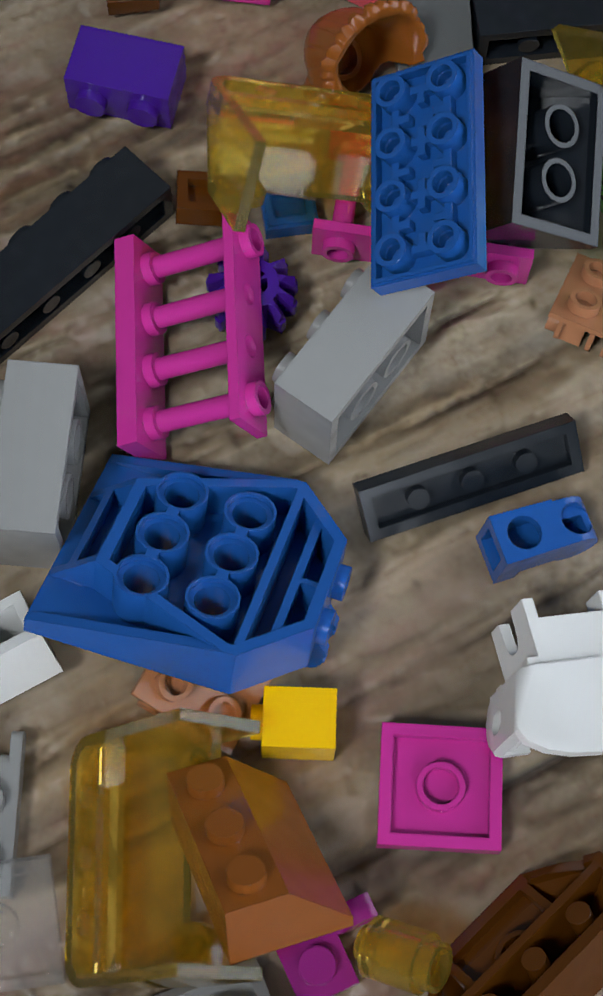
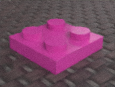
M382 722L380 729L376 848L500 854L502 851L503 758L495 757L489 748L486 728Z

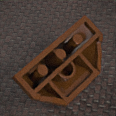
M597 851L584 855L583 860L560 862L520 874L434 961L428 996H595L603 988V853Z

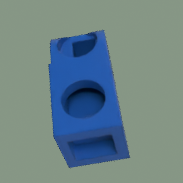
M571 496L554 501L550 499L489 516L476 535L477 543L493 584L514 578L520 571L578 555L598 542L584 503L579 496Z

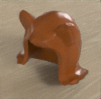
M377 0L374 3L364 5V8L348 7L337 9L316 20L308 30L304 44V62L307 68V78L301 89L303 96L307 98L312 94L319 93L326 98L327 103L334 110L352 113L358 109V101L354 95L358 94L370 83L381 64L392 61L400 64L415 65L425 61L423 52L429 44L428 34L425 32V25L420 20V17H418L416 6H413L408 0Z

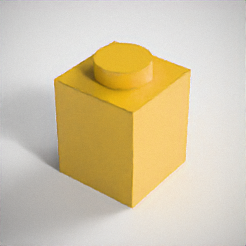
M264 686L263 704H251L250 740L261 741L262 758L334 761L336 749L337 688Z

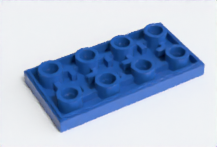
M473 48L371 79V289L382 296L486 272L483 57Z

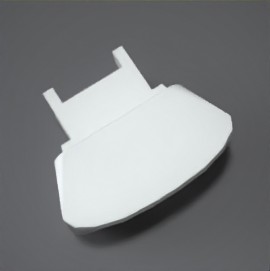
M603 590L597 591L586 602L588 612L538 617L533 598L521 599L510 611L516 631L517 646L509 624H500L491 632L505 683L500 685L490 697L487 712L486 738L488 746L495 757L509 758L528 755L531 753L530 748L545 754L567 757L603 755Z

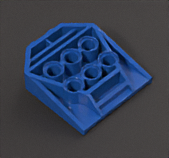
M112 454L24 618V631L230 695L301 668L318 667L321 663L325 662L329 649L328 640L332 635H335L339 622V616L332 607L331 600L343 601L352 573V567L343 564L348 540L306 482L290 478Z

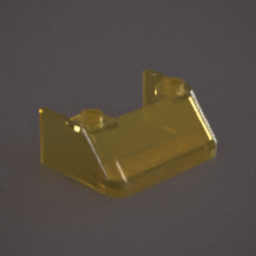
M226 75L215 76L211 79L206 102L207 190L233 231L245 232L250 209L263 205L266 192L360 202L371 213V94Z
M176 708L86 735L78 742L70 764L65 925V970L72 985L77 988L91 989L192 988L262 981V967L222 965L224 951L215 928L206 922H191V869L172 826L166 777L168 772L222 757V743L259 734L260 721L186 708Z

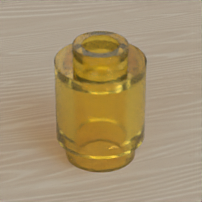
M379 915L360 929L354 942L353 953L354 958L357 960L360 974L365 978L417 996L425 992L436 994L444 987L450 975L453 961L452 948L448 943L441 941L440 936L436 932Z

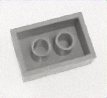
M371 264L365 271L357 268L345 282L340 294L342 299L333 311L329 312L325 309L315 318L306 335V338L309 340L296 355L293 352H289L276 367L272 376V381L274 382V396L272 399V404H274V428L329 465L425 343L435 292L427 286H421L381 296L371 289Z
M7 360L5 380H0V565L51 569L76 522L91 412L79 365Z

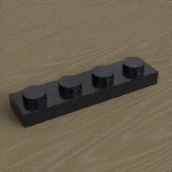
M564 413L352 483L365 535L370 542H374L583 472L584 466L576 421L568 413Z

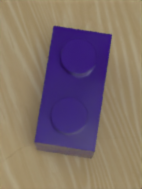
M81 25L64 75L69 107L77 109L88 116L99 117L107 115L129 120L141 127L159 126L171 129L187 77L184 46Z

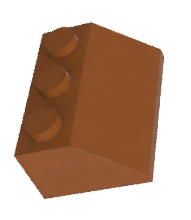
M228 756L166 773L172 826L229 965L354 926L353 915L286 781Z

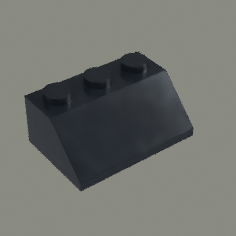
M520 57L483 73L486 241L494 244L532 249L597 248L603 166V85L525 57Z

